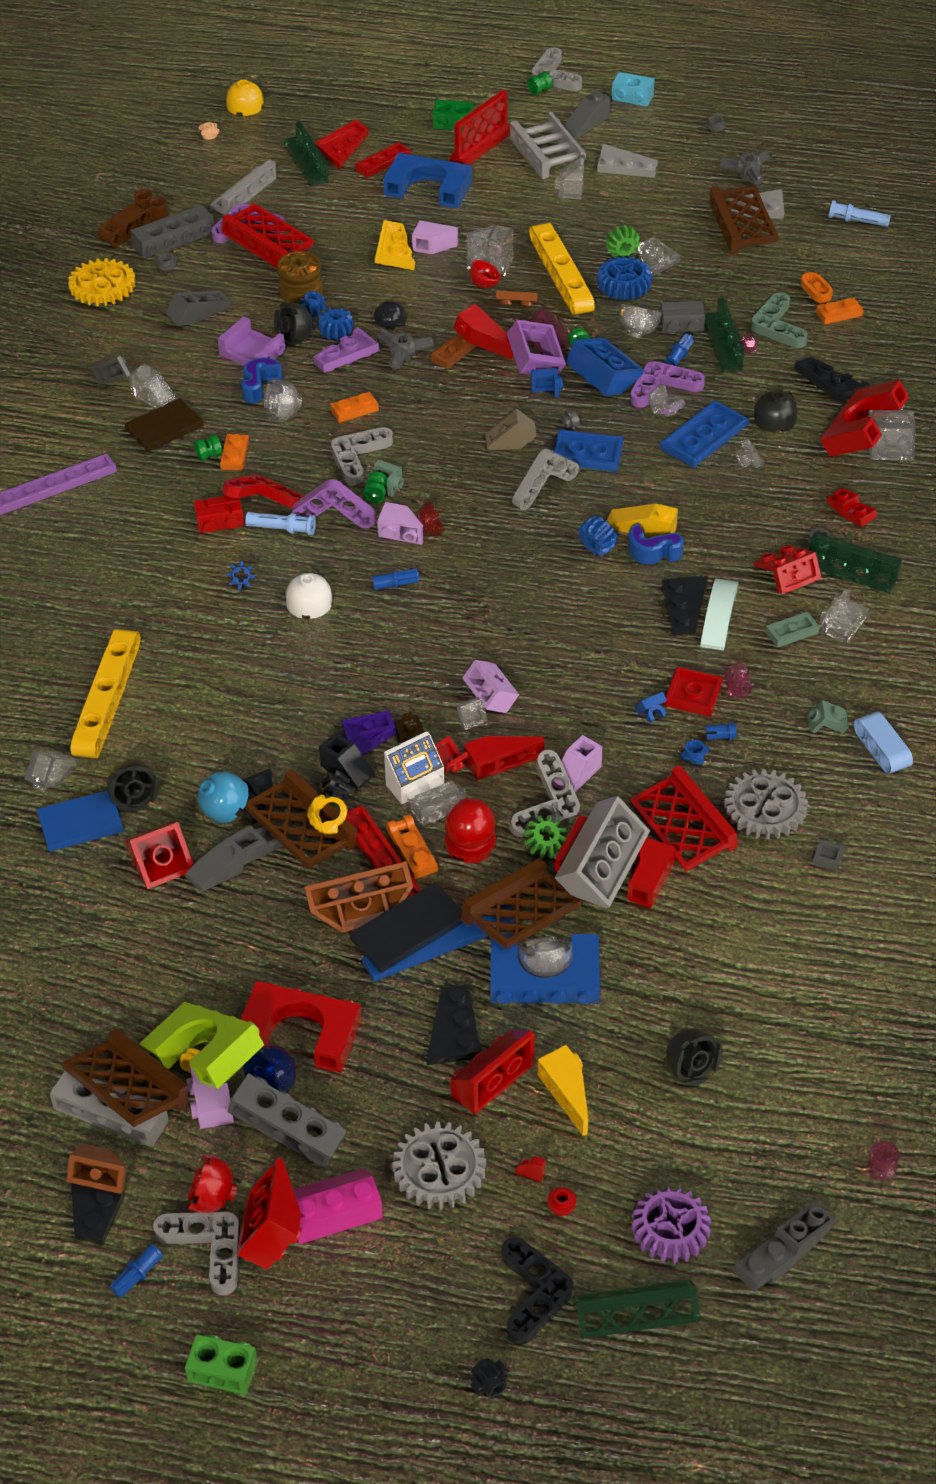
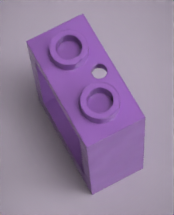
M523 320L515 321L507 336L519 373L531 375V370L557 368V373L559 374L566 363L553 325ZM526 340L540 342L544 355L530 353Z

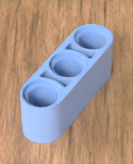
M877 711L854 720V729L857 736L885 773L890 774L912 766L913 758L909 748L880 712Z

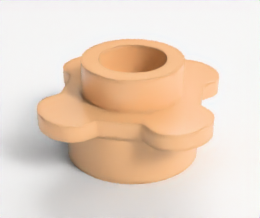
M207 122L198 127L204 139H214L219 133L216 123Z

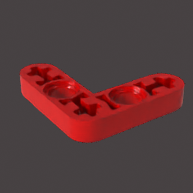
M259 475L225 480L222 489L224 495L233 498L261 494L292 509L293 505L304 497V495Z

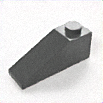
M595 90L583 98L563 125L575 140L610 117V97Z
M220 290L179 292L174 294L166 314L178 326L193 325L229 307L232 302Z
M119 352L110 354L90 366L99 385L131 375L126 367L125 359Z

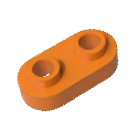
M808 272L802 275L801 287L814 301L823 304L832 299L833 288L819 274Z

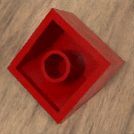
M171 821L124 839L133 865L146 889L183 876L194 865L178 822Z

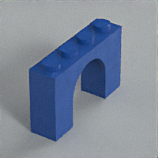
M398 153L383 178L384 195L403 198L409 186L414 182L426 179L436 180L442 183L439 188L440 205L459 208L473 182L472 165Z
M502 934V935L505 936V937L508 939L509 937L513 936L514 934ZM572 934L571 963L563 973L549 978L533 976L521 967L518 961V943L506 950L491 938V1002H499L501 1004L599 1003L600 967L598 934Z

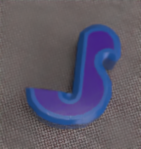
M257 358L244 365V379L241 381L243 400L252 404L261 401V381L273 382L282 380V368L279 361L273 358Z
M639 523L632 526L629 530L628 552L639 563L655 564L664 557H667L669 562L680 560L683 556L684 538L680 534L670 533L645 538Z

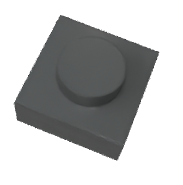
M820 840L813 858V865L838 872L845 846Z

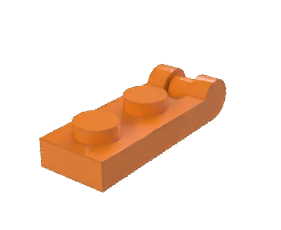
M411 814L403 816L402 820L396 822L394 820L386 822L388 834L403 861H407L408 869L414 880L438 872V864L415 826ZM406 829V833L400 834L399 831Z

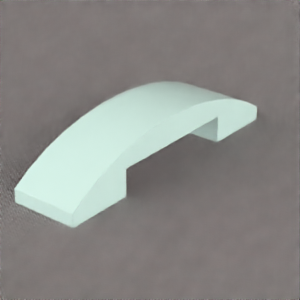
M715 579L707 608L700 647L724 651L739 582Z

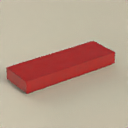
M398 142L354 164L355 171L369 178L389 168L398 153L411 155V150Z

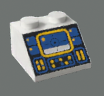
M427 731L384 752L386 786L401 804L414 800L420 795L444 784V766Z

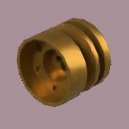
M295 251L281 257L278 261V277L280 279V296L285 302L300 304V298H305V294L310 291H316L322 296L321 261L316 255L306 251Z

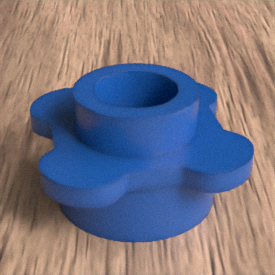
M690 740L685 744V750L681 752L680 757L684 761L689 760L698 765L703 764L704 756L708 754L709 748L699 740Z

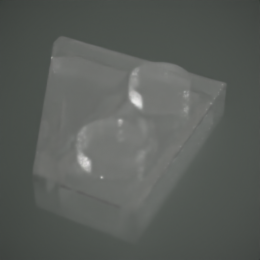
M655 237L640 243V247H638L642 261L646 262V266L650 267L652 276L680 262L681 255Z

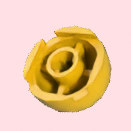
M239 80L229 87L226 95V106L229 112L237 115V112H239L243 116H249L262 110L261 106L264 105V100L258 85L251 81Z

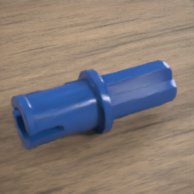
M684 334L679 342L672 346V351L665 359V364L677 366L680 360L687 356L688 349L694 342L691 334Z
M417 569L400 572L393 570V573L372 576L375 590L394 586L398 588L400 585L417 583L420 580Z
M149 1244L133 1262L129 1261L127 1268L111 1283L110 1288L116 1296L123 1297L139 1280L144 1281L146 1278L145 1274L163 1258L160 1250L154 1245Z

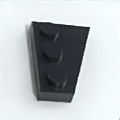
M812 357L795 363V371L837 402L852 397L857 389L870 386V383L864 380L861 383L852 380L853 375L848 373L844 375L833 371L834 368Z
M708 576L662 579L661 586L672 635L696 633Z
M468 985L441 988L426 1059L427 1065L469 1060L481 1052Z

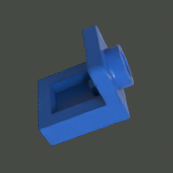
M557 368L531 370V391H553L554 398H559V390H563L562 377H558Z

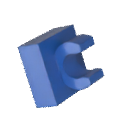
M661 692L640 701L634 707L638 715L645 713L646 720L651 723L655 720L652 714L653 711L658 713L660 719L666 716V711L661 705L667 700L664 693Z

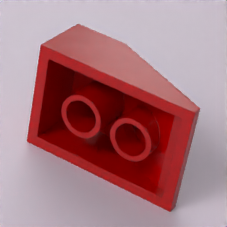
M279 1157L275 1159L248 1191L237 1249L238 1256L266 1270L275 1261L281 1260L286 1248L291 1243L295 1244L302 1231V1228L299 1227L301 1212L283 1159Z

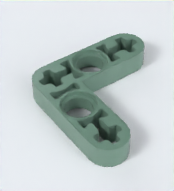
M778 292L773 294L752 317L751 329L757 334L794 348H802L807 344L808 332L806 330L779 320L790 306V296L786 293Z

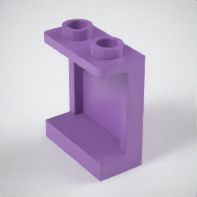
M242 317L218 338L219 355L243 366L257 358L276 359L285 351L283 334L279 333L272 339L251 329V321L246 317Z

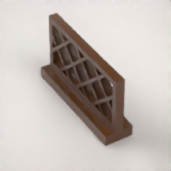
M718 186L710 187L709 204L730 254L738 253L739 247L778 241V235L756 186L720 191ZM753 194V197L750 199L744 195ZM731 197L734 198V200L731 202L724 198ZM738 201H741L747 204L745 206H741L737 203ZM751 205H752V206L757 207V208H759V209H758V211H754V210L749 209V208H750ZM733 208L740 212L738 214H735L730 211ZM748 214L752 216V218L748 219L743 217V215ZM758 218L765 222L763 224H760L758 222H755V220ZM739 221L746 225L744 227H741L736 225V223ZM752 226L754 228H757L758 230L754 232L749 230L748 228ZM764 231L771 235L764 236L761 235V232ZM745 234L747 236H750L751 238L742 239L741 236Z
M293 769L285 773L284 781L248 800L244 807L307 869H310L343 848L349 851L356 847L357 829L346 819L338 826V833L323 834L316 829L306 828L307 822H310L307 816L309 805L319 794ZM283 790L289 795V799L275 798V795ZM329 803L320 809L319 812L322 823L333 821L340 815ZM259 804L270 805L269 811L257 810L255 806ZM273 805L288 806L287 813L273 812ZM291 807L303 808L305 814L290 813ZM271 819L286 820L285 826L273 825ZM289 820L303 821V828L288 827ZM287 834L302 835L301 842L290 841L287 838ZM305 835L320 837L319 843L304 842ZM323 837L334 838L338 841L333 845L322 844ZM303 849L318 850V854L308 859L303 854Z
M539 858L464 900L461 921L467 926L474 923L507 950L580 907L582 899L570 895L546 871L547 864ZM545 881L552 889L538 888V886ZM523 894L534 895V900L520 899L519 897ZM538 896L552 897V902L538 901L537 898ZM556 898H566L570 902L567 904L557 903ZM512 905L515 906V911L502 910L500 907ZM519 906L534 908V913L519 911ZM537 908L552 910V913L549 915L537 913ZM494 916L496 917V922L485 921L483 917ZM500 917L515 919V924L501 923ZM519 919L531 920L533 924L530 926L520 925L518 921ZM499 930L514 932V935L507 939Z
M118 1029L108 1033V1041L63 1062V1069L133 1127L170 1108H174L177 1112L187 1108L188 1085ZM107 1052V1055L112 1059L98 1058L97 1056ZM91 1065V1069H78L76 1066ZM95 1066L111 1067V1071L94 1069ZM115 1068H124L129 1073L114 1071ZM93 1079L109 1080L108 1084L95 1083ZM113 1080L128 1081L129 1084L128 1086L112 1085ZM140 1082L143 1083L146 1087L132 1086V1083ZM110 1093L127 1094L126 1099L113 1098ZM130 1095L147 1096V1099L134 1100L130 1099ZM151 1096L160 1097L164 1101H150ZM128 1108L145 1109V1111L134 1115Z

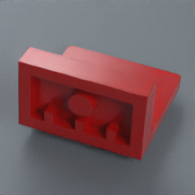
M793 545L781 547L779 552L763 554L760 556L761 559L754 561L755 567L773 571L777 592L780 594H785L822 579L816 552L808 551L806 548H796Z

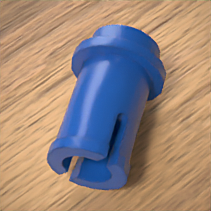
M728 721V724H707L705 726L707 732L716 731V733H706L707 741L715 739H729V741H732V738H737L736 723L731 724V721Z

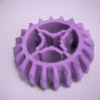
M667 1185L665 1192L655 1188L653 1195L646 1193L643 1201L638 1200L636 1210L632 1213L633 1222L631 1230L634 1233L635 1243H641L640 1249L642 1252L650 1250L649 1256L651 1259L659 1255L661 1256L662 1263L666 1261V1258H672L673 1263L676 1264L679 1257L687 1262L690 1254L697 1257L700 1248L704 1249L707 1239L711 1233V1219L708 1216L707 1206H701L702 1201L700 1197L692 1199L693 1194L691 1190L686 1194H682L680 1186L674 1192ZM659 1212L660 1217L648 1224L649 1219ZM694 1225V1230L686 1237H683V1232L687 1231L688 1227Z

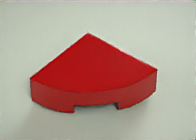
M537 1156L532 1157L531 1160L521 1159L515 1173L542 1182L545 1176L546 1159Z

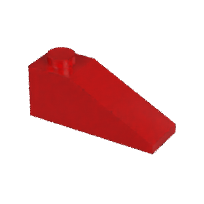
M476 304L458 314L453 329L467 342L510 360L514 358L507 332Z
M485 736L464 744V753L467 752L469 754L465 762L477 781L534 761L545 750V740L543 737Z

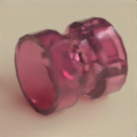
M733 664L725 670L728 693L735 698L745 697L752 691L749 669L744 664Z
M887 1141L877 1142L873 1145L868 1161V1172L874 1179L888 1181L895 1176L900 1158L898 1148Z

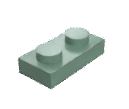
M805 612L767 625L765 633L778 648L819 634L820 627L809 612Z

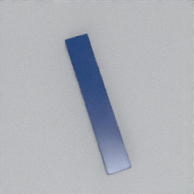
M509 905L500 907L502 910L513 911ZM494 916L483 917L485 921L496 922V917ZM500 917V922L515 924V919ZM462 923L383 973H380L366 956L362 957V963L373 982H376L486 938L489 935L474 923L469 926Z

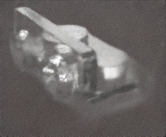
M845 589L841 595L835 597L832 606L824 610L820 619L823 622L821 632L844 643L851 639L868 618L870 612L869 608L849 600L850 590Z
M449 781L407 800L408 807L423 826L446 816L453 803L467 798L464 788L458 789L453 781Z

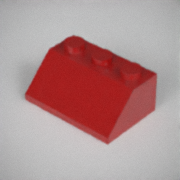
M510 1030L505 1035L497 1037L487 1050L476 1054L470 1064L453 1074L451 1078V1095L471 1113L476 1115L534 1066L535 1033L531 1030Z

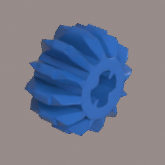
M344 308L327 309L326 312L321 313L318 321V328L322 337H327L328 340L336 339L337 341L345 335L350 336L354 327V320H352L350 311H344Z
M592 516L578 529L580 533L578 537L583 541L582 545H585L587 551L591 550L594 555L599 554L603 556L611 551L617 543L616 538L618 535L613 531L614 527H611L608 521L605 522L601 516L598 518Z

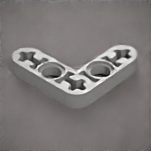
M548 48L532 68L531 76H538L543 71L548 72L552 78V87L569 91L582 89V76L556 69L562 61V51L559 48Z
M380 427L340 436L332 440V455L346 484L357 486L363 482V468L357 455L390 447L393 444V432L391 429ZM359 441H366L367 443H365V444H358L357 442H359ZM343 460H352L350 463L342 462Z
M543 449L536 457L515 492L512 503L521 510H527L534 502L550 474L570 481L578 474L579 465L550 449Z
M552 750L542 751L535 763L550 801L514 814L510 820L509 828L515 836L525 837L523 836L524 831L529 829L527 825L525 829L521 826L517 827L518 819L521 822H526L532 817L533 822L536 823L538 812L546 810L551 814V822L554 823L560 819L561 823L575 818L580 810L578 798L557 753ZM545 758L548 761H553L551 765V770L553 774L549 777L547 776L551 771L549 766L547 764H542ZM555 779L561 780L564 784V789L562 791L554 790L551 786V781ZM565 802L568 806H573L571 813L568 810L562 809Z
M167 1213L156 1218L153 1224L156 1239L162 1244L211 1243L209 1270L211 1289L217 1295L222 1296L229 1295L236 1289L239 1258L237 1249L240 1229L238 1218L233 1213ZM197 1222L205 1226L200 1233L195 1234L189 1231V1227ZM229 1223L228 1238H223L222 1228L224 1224ZM180 1224H183L184 1233H180ZM171 1225L169 1232L164 1233L165 1226ZM222 1248H229L233 1251L232 1255L227 1259L217 1257V1252ZM221 1268L226 1269L227 1279L225 1284L219 1283L222 1273Z

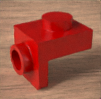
M450 736L435 744L444 766V775L450 771L457 773L466 766L464 762L469 757V754L467 752L462 754Z

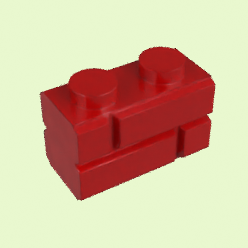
M221 496L193 501L199 533H210L217 530L234 529L244 526L243 511L239 498Z

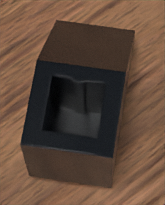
M335 732L319 746L320 766L333 775L336 770L346 774V777L350 779L349 783L355 789L359 790L375 776L374 771L356 745Z

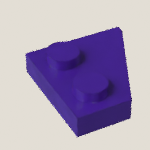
M389 710L341 720L345 738L354 743L363 756L396 734Z

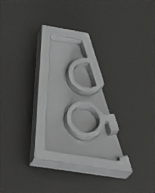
M603 144L597 172L655 178L658 160Z

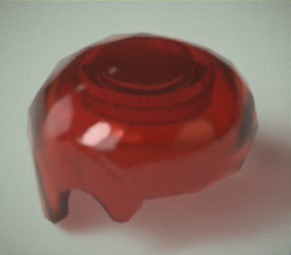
M429 499L419 507L416 517L422 523L425 533L431 536H440L444 533L445 528L439 521L440 516L434 508L433 502Z

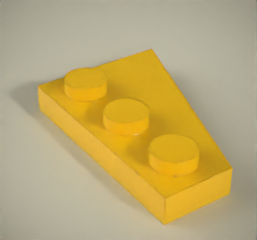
M383 221L375 263L409 270L415 269V261L412 259V251L407 243L408 238L404 224Z

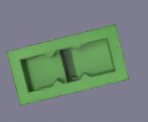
M196 1334L185 1366L187 1380L191 1383L247 1395L257 1365L255 1347L243 1341L233 1343L224 1341L215 1335L201 1336ZM206 1356L214 1357L210 1361H202ZM234 1363H243L241 1367H231V1365H233Z

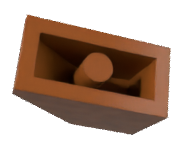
M82 1143L69 1155L66 1182L122 1194L126 1164L110 1149Z

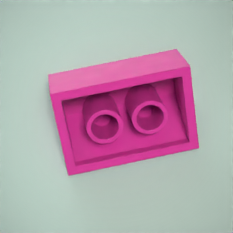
M365 1168L293 1190L301 1212L299 1227L302 1228V1231L297 1240L298 1244L383 1218L382 1201L373 1176Z

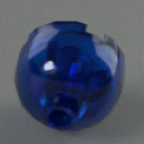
M266 1044L243 1065L245 1077L248 1073L254 1077H260L269 1086L278 1091L289 1093L296 1082V1062L281 1046Z

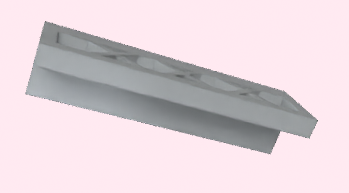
M269 159L260 167L254 168L210 204V209L226 215L236 205L247 203L277 178L275 161Z

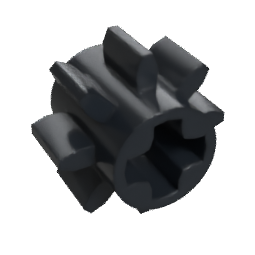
M336 770L334 775L331 773L325 774L320 782L321 794L326 798L338 797L341 800H345L351 791L350 779L339 770Z
M485 1358L472 1368L471 1374L473 1376L470 1378L472 1381L470 1385L478 1396L485 1393L489 1398L496 1397L507 1387L506 1379H508L506 1373L508 1370L500 1360L494 1363L489 1358Z

